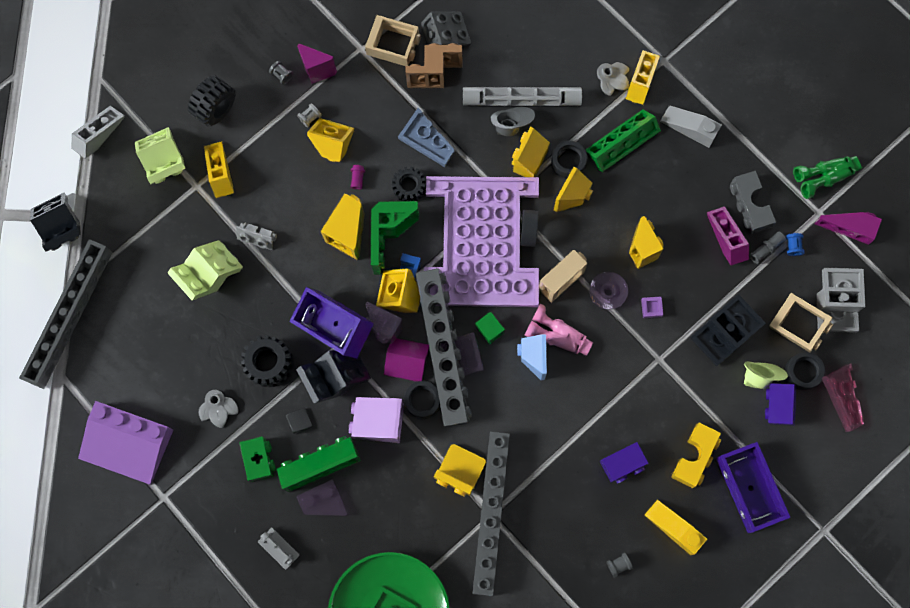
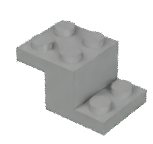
M822 269L823 289L816 294L817 309L832 317L831 323L833 326L829 332L857 333L859 331L858 312L865 308L864 269ZM817 316L819 329L824 320Z

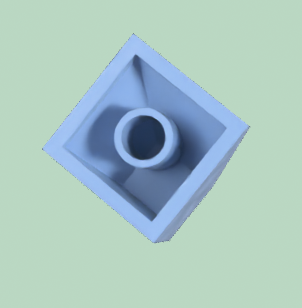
M546 334L522 338L521 344H517V356H521V362L540 380H545L547 374Z

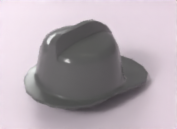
M528 107L501 110L492 114L491 122L496 126L497 135L514 136L521 127L533 122L535 113Z

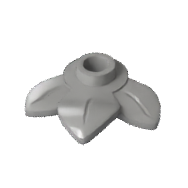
M619 62L612 65L604 63L598 67L597 76L601 80V89L607 95L611 96L614 89H629V81L625 76L629 72V68L625 64ZM605 69L609 72V75L604 72Z
M211 390L206 394L205 402L199 408V416L201 421L210 418L215 426L222 428L226 423L227 414H238V407L232 398L224 397L221 391ZM212 396H216L218 398L217 403H213L211 401Z

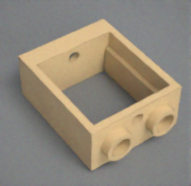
M377 15L365 46L366 54L408 66L409 62L414 60L415 45L420 43L421 34H419V28ZM383 29L411 37L405 56L377 48Z
M573 250L540 280L539 291L552 303L584 274L587 266L586 257L581 252L577 253Z
M791 293L769 326L770 329L811 353L813 349L817 350L822 343L821 336L823 333L828 334L833 324L831 323V316ZM795 304L824 320L810 343L805 342L781 327Z

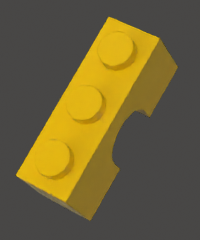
M701 423L696 424L688 443L697 448L699 453L698 459L691 462L681 458L671 478L691 488L697 485L700 486L705 477L702 473L705 467L708 468L713 460L711 453L713 449L717 450L720 445L721 439H719L721 433Z

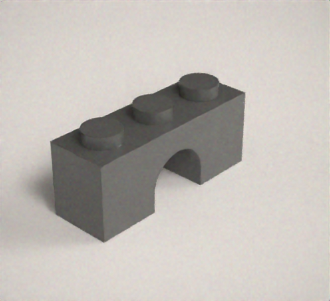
M756 171L736 176L730 184L731 193L737 199V208L743 214L744 226L747 230L749 229L750 234L772 228L776 223L770 205L758 207L751 200V196L758 194L762 189Z

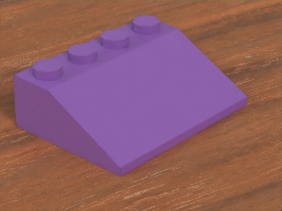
M95 401L87 420L78 459L151 485L173 429Z

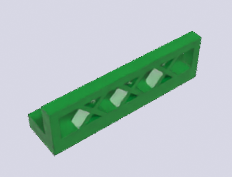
M641 110L587 148V156L594 160L599 171H605L661 131L656 117L645 110Z

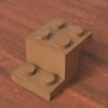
M436 43L425 45L424 66L419 64L406 66L407 87L444 88V68L462 67V45L455 43L448 45Z

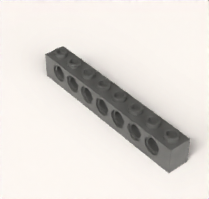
M90 239L88 240L19 379L45 389L113 253L106 246Z
M439 268L416 273L444 426L470 422L472 411L466 402V398L469 396L467 387L463 386L462 379H465L463 367L459 365L461 353L455 344L458 337L456 329L452 328L451 322L454 321L452 310H449L448 307L450 295L448 291H445L444 284H447L445 272L442 273ZM437 285V294L431 295L430 288ZM437 304L442 306V311L439 314H435L433 311L434 306ZM440 323H444L446 326L445 331L442 333L437 331V326ZM443 342L449 343V349L446 352H442L440 348ZM447 361L453 363V368L450 371L444 369V364ZM455 380L457 386L454 390L450 391L448 389V382ZM454 399L460 401V407L457 410L451 407Z
M490 432L473 594L493 596L510 436L508 433Z

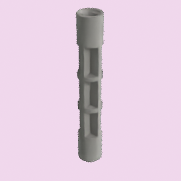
M463 87V105L581 106L582 87Z

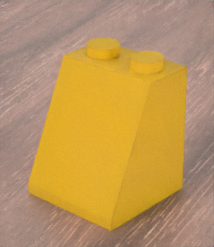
M344 194L322 228L321 234L326 243L358 260L365 213L360 202L361 200L357 196Z

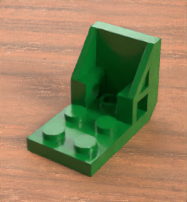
M418 201L378 202L371 209V267L374 275H382V269H385V257L382 252L385 251L384 238H398L419 221Z

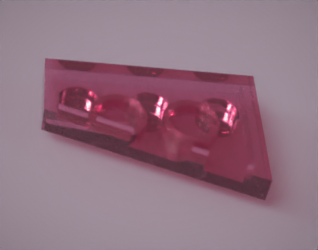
M852 363L822 377L846 432L853 431L864 424L860 402L856 399L854 388H857L855 380L852 381L850 373L853 370Z

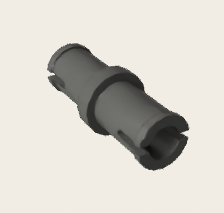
M777 232L768 241H763L761 246L749 255L751 260L758 264L768 254H773L775 249L786 241L785 236L781 232Z

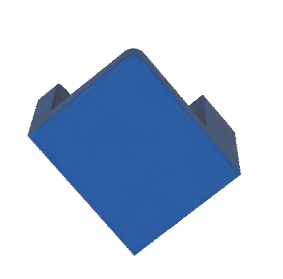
M402 253L400 269H410L416 281V273L419 272L421 267V258Z

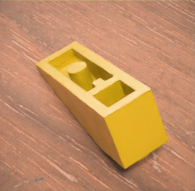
M642 51L626 96L627 100L644 104L660 58L659 55Z
M222 141L204 146L209 183L215 197L233 194L232 179Z
M658 500L645 513V516L690 555H695L707 540L692 525Z

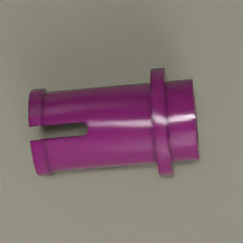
M353 165V168H351L352 181L350 188L360 190L362 189L363 174L366 171L362 165Z

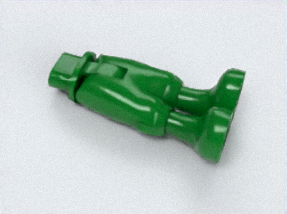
M846 156L825 162L820 161L816 167L812 168L799 165L794 167L793 175L797 182L805 181L818 174L823 175L820 178L802 183V196L805 199H811L814 197L816 189L820 186L832 187L835 183L854 175L862 167L857 156L851 158Z

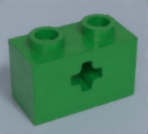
M262 436L239 442L247 480L255 482L274 477L273 471H276L274 460H270L269 452H272L270 441H266V438ZM257 455L263 457V459H260V463L255 461L258 458Z

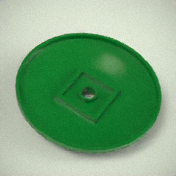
M394 552L370 555L348 568L336 583L328 608H450L446 591L437 575L420 560Z

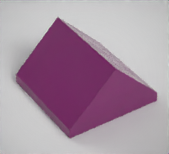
M298 44L297 47L311 84L336 75L337 69L333 56Z
M392 337L386 353L384 375L416 382L422 381L429 345Z

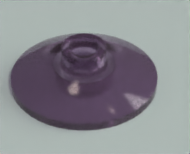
M604 272L592 280L589 293L592 301L598 307L612 310L620 307L625 302L628 295V287L620 275L613 272ZM610 290L611 295H606L604 291Z

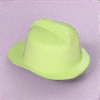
M749 361L744 363L747 368L744 384L749 387L765 389L774 380H785L788 377L784 369L773 364Z

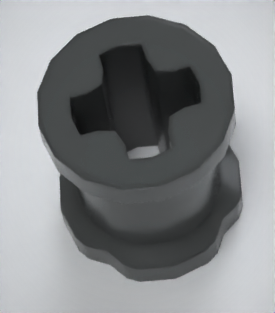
M279 60L272 64L269 69V73L275 75L282 85L287 84L293 77V72L291 70L288 71Z
M623 553L621 557L613 561H607V565L614 578L627 569H633L626 553Z

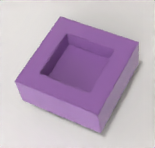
M661 297L641 299L643 318L663 317Z

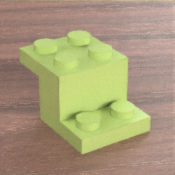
M169 127L135 142L136 153L146 171L150 184L154 182L156 184L161 183L166 179L165 177L170 175L176 176L185 169L183 157Z
M218 240L194 248L185 263L170 268L168 274L191 300H195L218 291L227 276L240 272L243 266L228 251L225 245Z

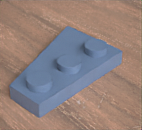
M419 107L398 136L399 140L443 167H446L455 153L454 148L435 129Z

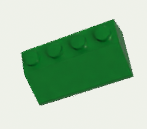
M340 437L335 440L336 443L333 445H322L317 448V452L312 454L306 452L301 454L296 461L288 460L281 463V467L277 468L282 489L287 492L293 491L361 461L351 437Z

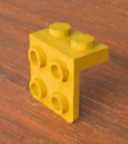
M452 444L439 470L437 469L434 479L437 480L436 483L440 486L454 488V492L463 497L466 494L470 496L486 464V460Z

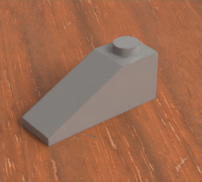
M109 106L71 133V149L86 159L100 148L124 119V115Z
M673 106L668 107L660 121L708 148L722 124L707 116Z

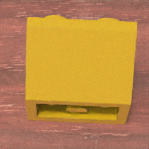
M530 127L528 132H524L521 137L520 149L516 148L512 156L513 172L523 177H536L550 145L548 140L534 128Z
M645 216L641 217L629 251L638 269L657 260L664 246L659 236L656 237L652 222L647 220Z

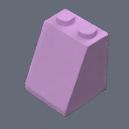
M356 397V402H352L351 414H354V419L349 424V433L352 434V438L400 443L404 409L402 399Z

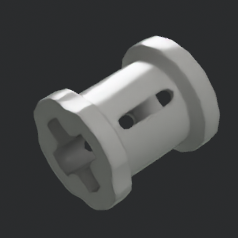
M312 103L309 104V108L302 114H297L300 121L307 128L312 121L322 116Z

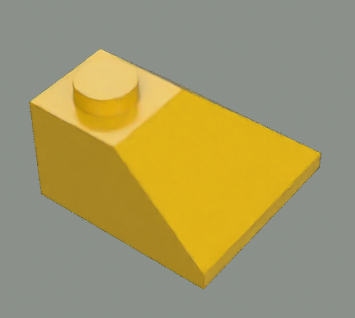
M319 118L307 132V136L322 157L332 162H340L347 152L354 128Z
M573 167L556 198L554 211L556 212L582 205L585 199L589 200L593 193V190H591L592 182L576 167Z
M410 269L384 270L376 307L403 313L417 312L420 304V293L412 271Z

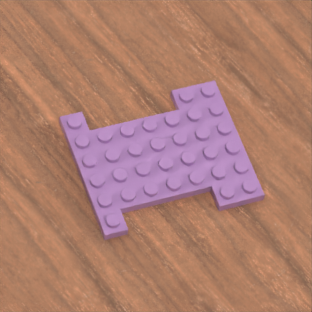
M426 176V197H445L443 267H424V271L439 268L442 273L445 272L447 284H444L445 291H448L450 295L448 306L538 307L539 268H520V198L539 197V177ZM434 285L430 288V294H437L438 286Z

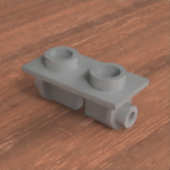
M246 222L236 227L238 240L263 249H273L272 241H275L277 237L274 231L261 228L260 232L257 233L258 227Z
M272 527L268 532L265 531L258 541L285 570L300 556Z

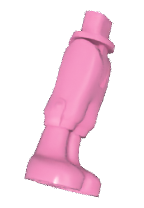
M540 304L524 336L532 337L546 334V342L549 345H555L575 352V354L580 352L587 356L593 342L586 339L585 335L564 323L563 320H552L546 315V307ZM537 323L543 324L552 329L553 331H547L540 327Z

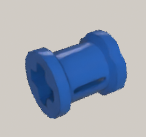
M793 233L786 235L789 247L787 255L800 256L805 254V250L802 249L803 234Z

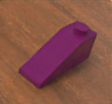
M722 207L707 212L721 250L729 264L734 265L749 260V244L727 209Z
M869 212L821 215L816 220L815 225L869 245L875 240L882 219Z

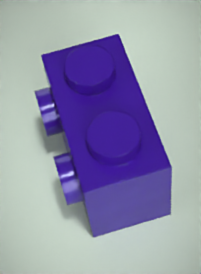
M770 383V388L766 389V400H769V408L765 409V419L772 425L795 426L796 386L794 384Z
M636 442L602 459L600 463L610 482L616 481L618 484L628 479L626 475L632 472L636 475L644 471V466L648 464V461Z

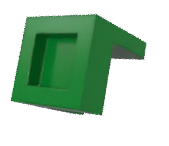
M491 312L475 323V327L489 345L505 332V329Z

